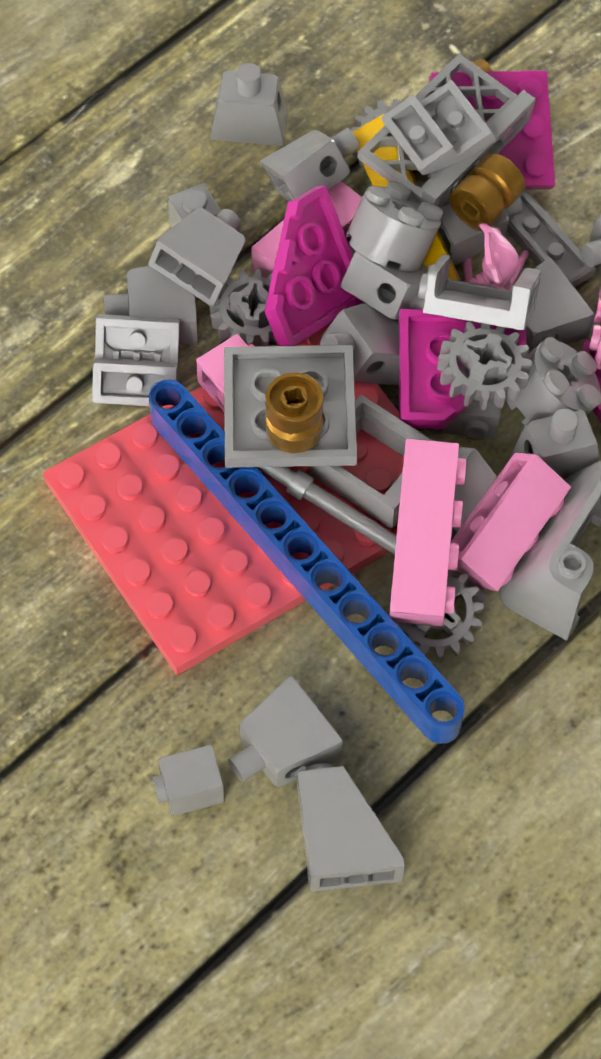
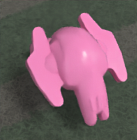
M481 223L479 227L485 233L483 272L478 273L476 278H471L470 282L467 281V283L489 286V283L497 286L504 285L505 289L511 290L510 281L519 266L518 254L499 230Z

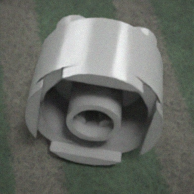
M391 181L387 187L370 186L362 196L346 236H352L349 244L355 251L374 263L386 267L390 260L401 263L398 271H418L441 225L440 219L443 211L432 203L420 202L410 196L411 190L398 182Z
M548 337L527 355V359L532 360V366L528 373L529 379L526 388L520 389L518 398L515 401L507 397L505 398L511 410L518 407L525 416L521 421L524 425L533 420L553 416L559 409H570L572 411L581 409L587 415L601 403L600 385L594 373L597 370V364L587 352L580 351L578 353L570 346L559 342L553 337Z

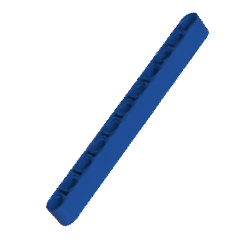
M171 379L162 380L153 385L149 392L151 423L159 434L425 737L439 744L454 740L460 733L465 711L464 701L458 692L256 467L217 468L212 466L216 463H225V432L189 391L178 381ZM165 405H174V406H176V407L171 408V409L161 408V407H163V406H165ZM194 433L202 435L198 438L187 437V435ZM243 492H251L254 493L255 496L250 498L240 497L239 494ZM269 522H278L282 524V526L279 528L272 529L266 527L265 524ZM303 552L307 553L310 557L299 560L291 555ZM324 583H331L338 588L333 591H326L318 586ZM358 614L362 615L366 620L361 623H354L346 617ZM379 646H387L395 652L390 655H381L374 649ZM408 678H415L423 682L424 685L419 688H411L405 685L403 681ZM446 711L452 715L453 719L439 721L433 717L432 713Z

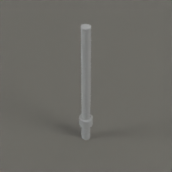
M259 467V470L288 487L286 489L287 493L300 501L302 498L307 499L395 555L397 538L395 534L312 483L314 478L300 469L296 473L288 467ZM452 571V577L457 579L460 575ZM468 580L466 581L465 587L467 589L476 586ZM479 588V594L472 599L473 602L484 603L488 593Z

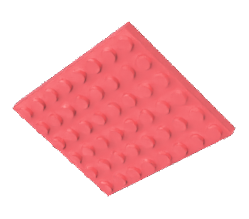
M330 323L295 346H320L322 335L328 329ZM354 382L355 400L360 395H363L399 419V411L378 384ZM202 386L190 392L225 432L224 412ZM166 405V406H164V407H162V408L171 409V408H174V407H176V406H174V405ZM150 414L43 472L45 483L176 675L181 674L306 601L159 434L151 423ZM361 429L356 435L357 465L340 467L384 495L403 473L404 456ZM197 433L187 435V437L190 438H198L202 436L201 434ZM216 463L212 466L217 468H224L225 463ZM309 466L288 467L296 473L300 469L309 475ZM259 470L351 574L389 553L388 550L307 499L302 498L300 501L287 493L286 489L288 487ZM314 478L312 483L397 536L398 523L391 530ZM243 492L239 494V496L243 498H250L255 496V494L251 492ZM269 522L265 526L273 529L281 527L282 524ZM303 552L291 555L299 560L310 557L307 553ZM324 583L318 587L325 590L334 584Z

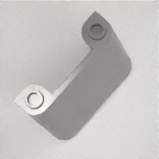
M601 460L573 472L565 479V482L571 486V489L563 499L562 508L556 515L549 518L539 532L537 542L529 551L524 553L514 567L511 580L499 589L500 598L506 607L568 641L578 625L580 616L577 614L583 593L589 585L594 572L592 559L585 551L576 547L590 523L601 528Z

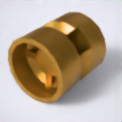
M495 153L488 154L476 165L470 175L462 180L450 193L449 201L451 208L462 222L473 229L483 231L479 224L484 223L491 227L502 216L503 209L510 207L524 192L526 184L520 170L510 160Z
M293 372L276 377L268 385L265 394L267 437L271 444L281 451L288 453L305 452L315 446L322 434V389L316 380L306 374Z

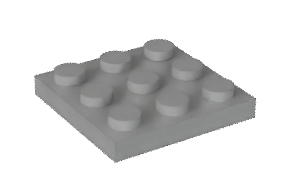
M353 345L224 347L225 468L357 465ZM298 372L309 375L318 382L323 393V429L320 440L313 448L302 453H288L279 450L271 444L266 433L265 394L268 385L276 377L285 373Z

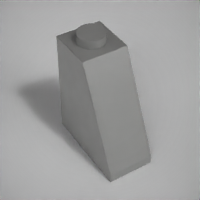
M320 763L311 765L304 771H297V793L310 892L402 882L405 867L403 856L343 766L332 767L330 764Z

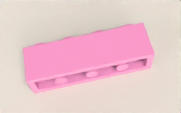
M406 439L389 614L394 622L443 626L444 613L453 614L455 587L447 586L448 570H457L459 544L451 543L452 527H461L463 501L454 500L456 484L464 485L466 459L458 458L459 443Z

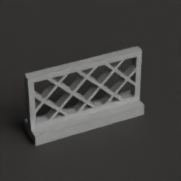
M458 54L415 97L421 102L444 84L451 81V77L460 70L472 79L473 86H461L458 89L465 97H474L476 112L483 121L488 120L486 125L493 132L496 139L494 143L457 164L439 170L436 173H429V180L421 188L407 179L406 170L418 169L411 160H404L403 149L386 126L358 151L357 157L387 181L398 182L411 190L410 196L418 201L432 203L442 210L450 203V193L462 180L470 175L476 165L486 155L498 154L530 122L536 100L524 90L517 96L461 54ZM481 96H496L505 104L500 109H483ZM379 147H397L398 160L383 161L373 153Z

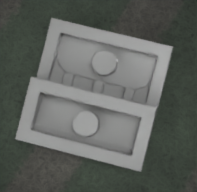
M452 80L421 102L413 94L381 117L384 125L421 175L433 173L457 164L496 141L493 132Z
M98 314L96 317L92 403L150 406L149 392L153 385L162 380L171 379L178 381L181 319Z

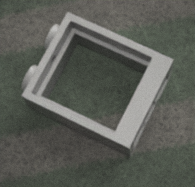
M360 395L355 400L356 435L362 429L402 456L405 453L406 439L432 441L363 395ZM309 466L310 476L391 530L398 523L402 474L383 495L340 466Z

